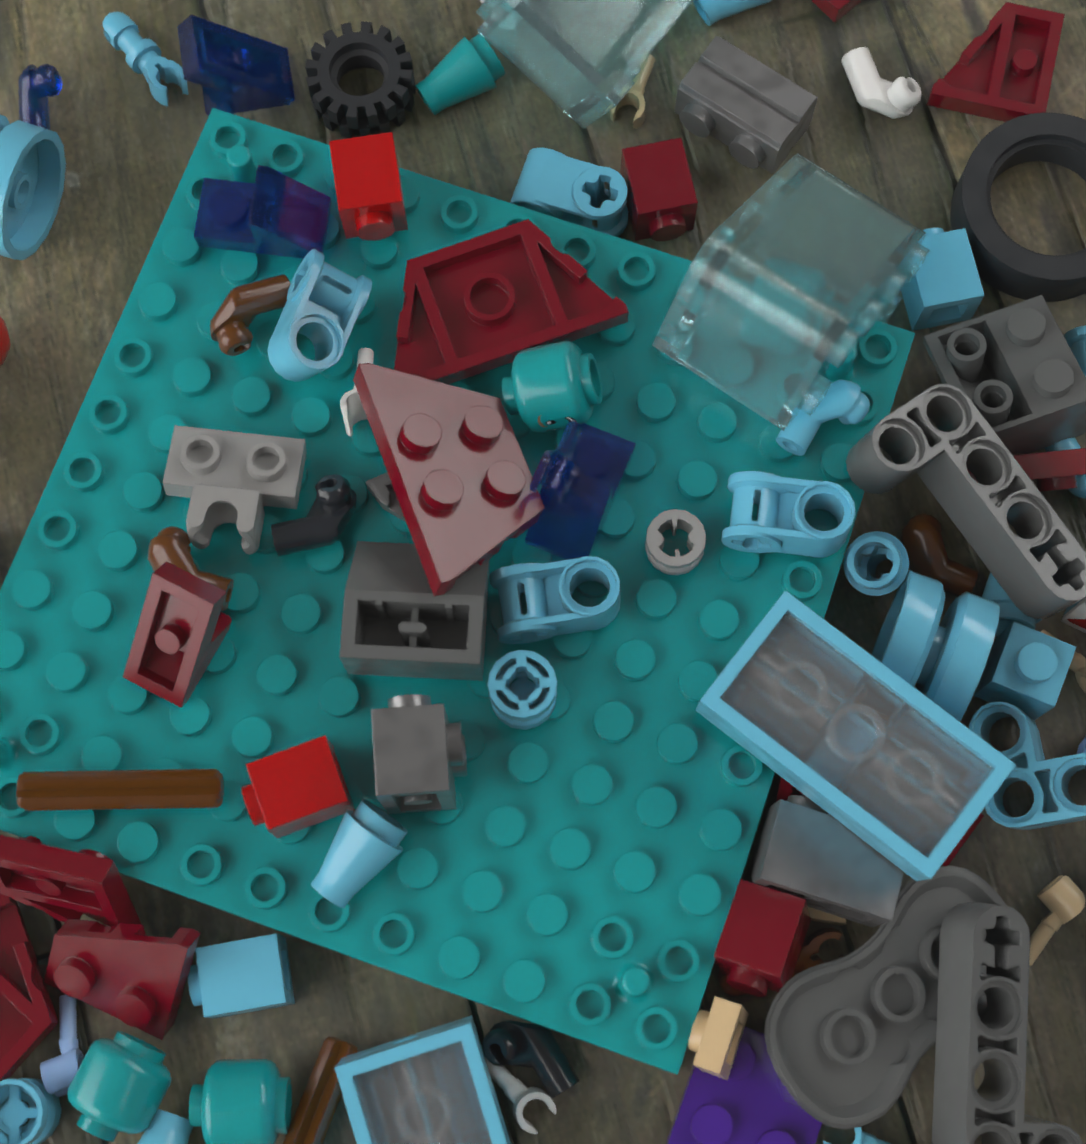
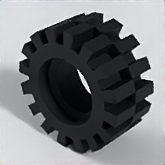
M361 21V32H353L351 22L341 24L343 35L338 38L330 29L323 34L326 47L315 42L311 48L313 60L307 59L305 67L307 73L306 81L318 119L323 117L325 127L331 132L339 125L341 137L352 138L354 129L359 130L360 136L371 135L370 129L378 128L380 134L391 132L390 120L400 127L406 121L405 110L411 112L415 104L413 94H416L410 52H406L403 40L397 36L392 41L391 30L382 25L377 35L374 34L372 22ZM360 67L376 69L384 77L382 86L367 95H349L344 93L339 87L340 78L345 73Z

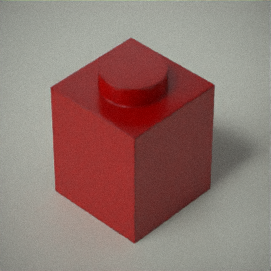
M393 132L329 141L338 210L346 239L359 237L369 241L381 240L391 236L396 231L408 230Z
M326 735L245 764L251 784L241 787L249 816L254 826L265 823L267 830L277 838L345 814L347 809L355 810L335 749Z

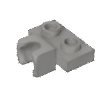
M175 425L163 486L166 495L190 498L186 520L190 542L198 549H205L211 542L213 531L219 525L232 523L237 525V530L242 536L241 546L246 554H254L259 548L265 517L263 507L297 509L307 454L305 439Z

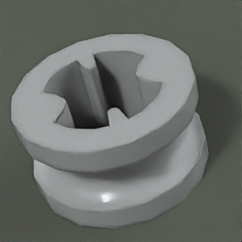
M672 509L660 513L652 520L647 529L645 549L648 560L656 569L665 574L681 575L689 573L698 566L704 555L706 542L704 526L695 515L686 510ZM671 529L672 535L675 536L676 529L686 531L689 534L687 548L690 552L680 556L679 550L676 549L675 557L662 552L664 537L661 533Z

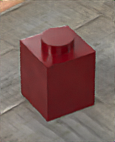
M682 138L622 149L620 174L625 179L628 188L626 205L635 241L648 238L660 242L669 241L680 237L688 230H693L698 200Z
M740 879L714 954L721 973L728 976L726 980L728 985L753 996L765 997L768 989L779 993L781 988L792 979L811 921L806 899Z

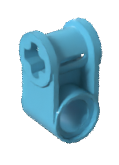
M533 148L529 150L510 203L615 237L623 233L628 223V209L626 205L628 188L625 179L618 171L610 167H603L568 157L553 149ZM604 182L609 184V190L605 189ZM593 220H597L598 227L593 225Z
M312 249L299 265L291 281L286 304L269 340L268 357L275 372L284 379L295 382L305 381L336 364L343 355L355 321L358 319L369 298L372 288L371 279L364 275H360L357 278L348 275L326 263L322 252ZM297 333L305 335L313 343L316 353L314 360L307 359L299 351L296 342Z
M761 471L736 472L728 478L727 487L733 493L730 527L722 531L721 541L729 548L744 552H778L815 558L828 557L838 552L845 544L855 516L854 501L847 490L839 484L829 481L786 478ZM753 504L758 506L757 521H753L751 518ZM814 509L826 510L836 518L838 527L830 531L814 529L808 524L804 515Z
M584 556L543 564H515L499 568L491 572L489 576L491 587L498 589L503 626L498 628L497 635L498 641L504 644L532 643L557 635L598 630L608 626L616 618L620 610L619 577L610 563L599 557ZM586 581H596L603 584L608 589L609 594L600 605L584 607L576 603L572 598L575 588ZM522 593L525 594L527 614L525 615L522 614L520 600Z

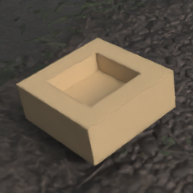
M715 996L710 1012L702 1009L698 1012L688 1043V1050L697 1052L693 1063L695 1067L703 1072L728 1080L749 1014L742 1005Z

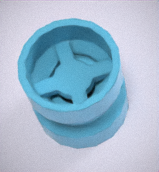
M517 650L509 652L497 660L490 671L488 690L493 712L504 724L511 728L523 730L538 727L549 719L555 709L557 679L554 668L547 659L534 651Z
M11 1078L0 1081V1144H41L52 1136L60 1120L61 1106L59 1097L55 1096V1094H49L45 1090L41 1079Z

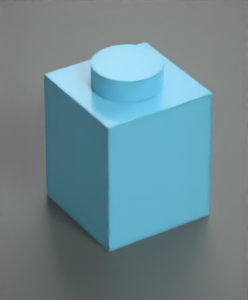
M928 228L913 234L909 239L905 240L894 267L912 331L971 320L985 295L966 229L944 232L942 228Z
M1013 622L995 639L974 696L990 703L1006 702L1026 712L1035 721L1055 707L1076 646Z
M276 933L196 948L197 964L191 965L188 974V986L193 1005L195 1007L202 1005L204 1017L221 1018L295 1004L286 937Z

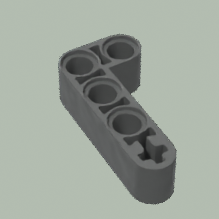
M937 384L928 388L883 418L849 450L846 459L847 472L851 480L860 489L871 494L888 492L917 473L1015 606L1025 615L1034 619H1046L1086 598V552L970 398L959 388L950 384ZM928 418H930L933 422L936 423L938 429H936V428L930 423V421H929ZM880 448L890 454L893 463L883 456ZM968 470L975 475L978 482L970 476ZM1007 522L1014 527L1017 536L1011 531Z
M966 902L959 903L951 908L943 918L940 931L932 1144H973L980 1135L982 1144H1039L1042 1139L1043 1144H1083L1080 1136L1070 1127L1024 1114L1030 934L1024 917L1014 908L997 904ZM984 929H986L985 941L983 940ZM981 965L986 966V974L980 973ZM984 992L987 999V1007L980 1019L977 1012V1003L979 997ZM982 1063L985 1074L982 1084L976 1090L974 1083L975 1072Z

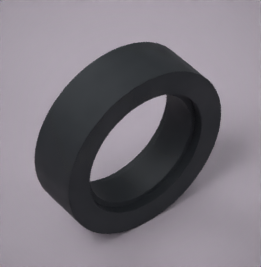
M1042 112L1019 116L989 132L974 149L953 193L950 210L952 231L966 229L979 277L993 288L1023 300L1040 295L1043 296L1045 302L1072 299L1086 293V248L1067 255H1045L1020 246L998 224L992 210L990 195L992 182L1001 173L1015 165L1026 162L1043 161L1058 164L1072 170L1086 181V120L1062 113Z

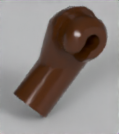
M282 274L240 285L229 292L210 321L211 338L214 341H218L219 348L224 354L236 356L247 351L253 340V335L248 327L256 315L285 306L288 289L291 284L286 275Z
M918 514L912 517L903 528L901 542L909 557V570L940 581L945 592L957 597L965 591L971 593L979 571L948 559L941 535V524L935 517L929 514Z
M170 526L163 528L150 541L148 547V560L154 572L164 562L168 561L226 591L227 593L221 611H225L232 596L234 580L198 570L190 554L191 547L189 544L191 542L188 533L178 527Z

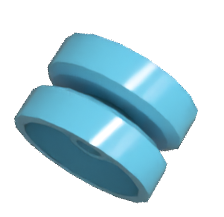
M0 115V255L15 260H25L34 254L43 243L57 215L65 180L66 161L64 145L55 131L19 120L10 124L7 117Z
M909 570L895 594L871 655L911 686L915 687L917 683L916 689L960 722L984 672L999 621L1000 606L996 602L965 591L950 604L939 625L945 602L943 584L940 581ZM863 687L860 690L858 705L888 717L893 714L894 710L867 689Z

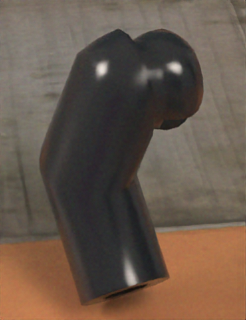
M331 474L324 476L317 482L315 486L317 498L306 517L271 524L273 541L278 557L329 546L340 538L356 511L357 496L345 477Z
M507 1020L495 1024L484 1036L482 1050L485 1058L491 1064L500 1067L507 1064L533 1068L551 1099L580 1081L553 1034L546 1027Z

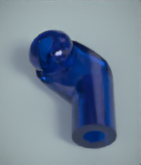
M31 64L24 68L18 78L19 121L51 130L48 97L58 96L62 89L60 74L51 64H42L39 67Z

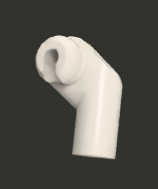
M867 47L855 48L843 56V67L857 102L862 107L895 119L909 115L913 111V106L920 101L921 88L913 78L898 77L894 82L880 78Z

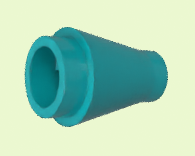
M479 33L470 40L463 37L422 81L415 85V88L426 106L435 116L448 107L497 88L495 81L504 76L506 72L492 47L483 35Z

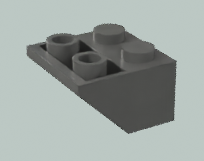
M1042 295L923 336V344L942 383L959 388L970 398L1010 452L1028 454L1054 445L1061 440L1085 434L1086 377Z
M357 541L345 587L339 655L348 674L483 681L490 559L481 566L477 563L456 580L451 590L444 595L434 597L415 544Z

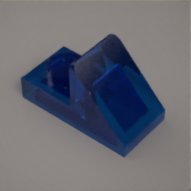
M190 15L177 26L184 80L202 85L207 115H210L212 108L234 114L286 106L295 100L288 48L194 15Z
M258 165L255 184L204 178L194 238L199 247L305 258L312 249H316L324 254L332 201L329 196L267 166Z
M588 424L572 426L557 463L551 462L549 464L539 493L545 508L538 521L528 529L525 543L566 560L591 556L635 452L636 443Z

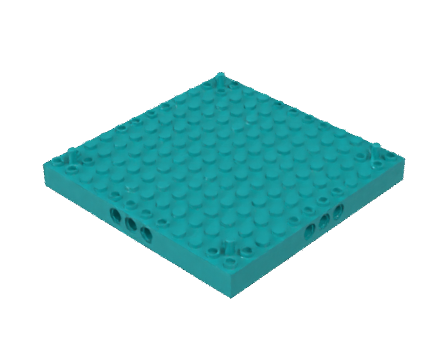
M212 108L0 589V830L22 838L34 836L39 838L43 845L79 852L82 849L98 851L115 862L119 874L678 1075L691 1030L715 961L714 954L740 882L775 773L695 710L700 699L785 590L824 619L865 492L851 480L847 472L846 459L849 450L878 422L890 414L915 333L829 306L816 346L806 344L799 354H783L749 343L742 337L740 328L743 317L733 314L731 311L743 277L400 167L408 230L396 231L391 236L381 240L369 241L359 237L346 239L338 210L330 145ZM529 219L551 238V243L557 251L569 254L588 271L587 277L612 299L616 296L621 299L627 306L629 316L628 322L572 341L581 349L583 354H593L602 385V403L593 407L590 419L583 425L536 433L526 427L519 414L511 416L506 409L503 399L502 379L503 377L511 376L512 363L449 384L500 398L545 507L534 525L517 538H510L505 541L499 552L490 558L489 576L491 572L499 568L515 564H543L584 556L599 557L608 561L619 577L620 610L616 618L608 626L598 630L557 635L532 643L504 644L498 641L497 635L498 628L503 626L498 589L491 587L489 578L483 681L348 674L339 655L345 587L357 541L414 544L406 521L384 510L367 488L366 481L387 473L368 419L354 424L352 428L353 436L346 434L340 400L346 392L354 389L355 383L353 379L357 370L358 351L361 348L372 349L374 351V365L394 370L398 344L396 334L399 314L403 310L405 296L403 286L407 260ZM312 249L322 252L326 263L354 278L364 275L371 279L372 288L369 298L358 319L355 321L343 355L336 364L305 381L295 382L284 379L275 372L269 362L267 351L269 340L273 335L283 308L256 315L248 327L253 335L251 346L242 354L236 356L224 354L219 348L218 341H214L211 338L210 321L232 289L240 285L282 274L286 275L291 283L299 265ZM297 333L296 342L299 351L307 359L314 360L316 353L313 343L305 335ZM842 379L858 384L861 388L860 392L868 397L870 402L869 411L862 421L857 424L851 423L846 425L840 422L838 418L822 423L807 451L802 456L786 451L776 442V438L796 402L806 391ZM174 426L305 439L307 454L297 509L263 507L265 517L259 548L254 554H246L241 546L242 536L237 530V525L232 523L219 525L213 531L211 542L205 549H198L192 543L189 544L191 547L190 554L198 570L231 578L234 580V585L228 607L225 611H220L232 619L230 628L186 704L180 708L123 678L154 572L148 560L150 541L163 528L170 526L181 528L187 532L186 520L190 498L166 495L163 486ZM742 471H761L786 478L829 481L839 484L849 492L855 505L854 520L845 544L838 552L828 557L819 558L778 552L751 553L725 546L721 541L722 531L730 527L733 493L727 487L729 476ZM331 474L345 477L357 496L356 511L340 538L329 546L278 557L273 541L271 524L306 517L317 498L315 489L317 482L324 476ZM753 504L751 518L753 521H757V504ZM672 509L686 510L695 515L703 524L706 533L704 555L701 561L689 573L681 575L665 574L656 569L648 560L645 549L647 529L652 520L660 513ZM814 509L804 515L808 524L814 529L830 531L838 527L836 518L826 510ZM671 529L661 533L664 537L662 552L675 557L676 549L679 550L680 556L690 552L687 548L689 534L686 531L676 529L675 536L672 535ZM586 581L575 588L572 598L576 603L584 607H594L606 600L609 591L599 582ZM522 593L520 600L522 614L525 615L527 614L525 594ZM517 650L534 651L546 658L554 668L557 679L556 704L549 719L538 727L526 730L511 728L499 720L493 712L488 690L489 674L496 661L505 654ZM415 694L430 696L431 704H444L449 723H461L462 735L465 738L467 776L454 777L456 809L389 814L408 831L399 844L403 851L351 898L345 908H341L320 895L311 886V882L319 873L345 814L277 838L267 830L265 823L254 826L249 816L241 787L251 784L245 764L326 735L335 749L355 809L364 799L387 813L376 797L371 709L388 708V699L396 696ZM216 769L222 773L224 779V797L222 805L217 808L27 811L18 807L16 799L17 780L23 772Z

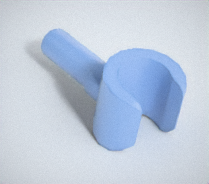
M67 995L59 997L60 1040L58 1041L61 1055L40 1064V1073L45 1090L49 1094H55L57 1097L67 1094L68 1087L84 1058L83 1053L79 1049V1039H77L76 998Z

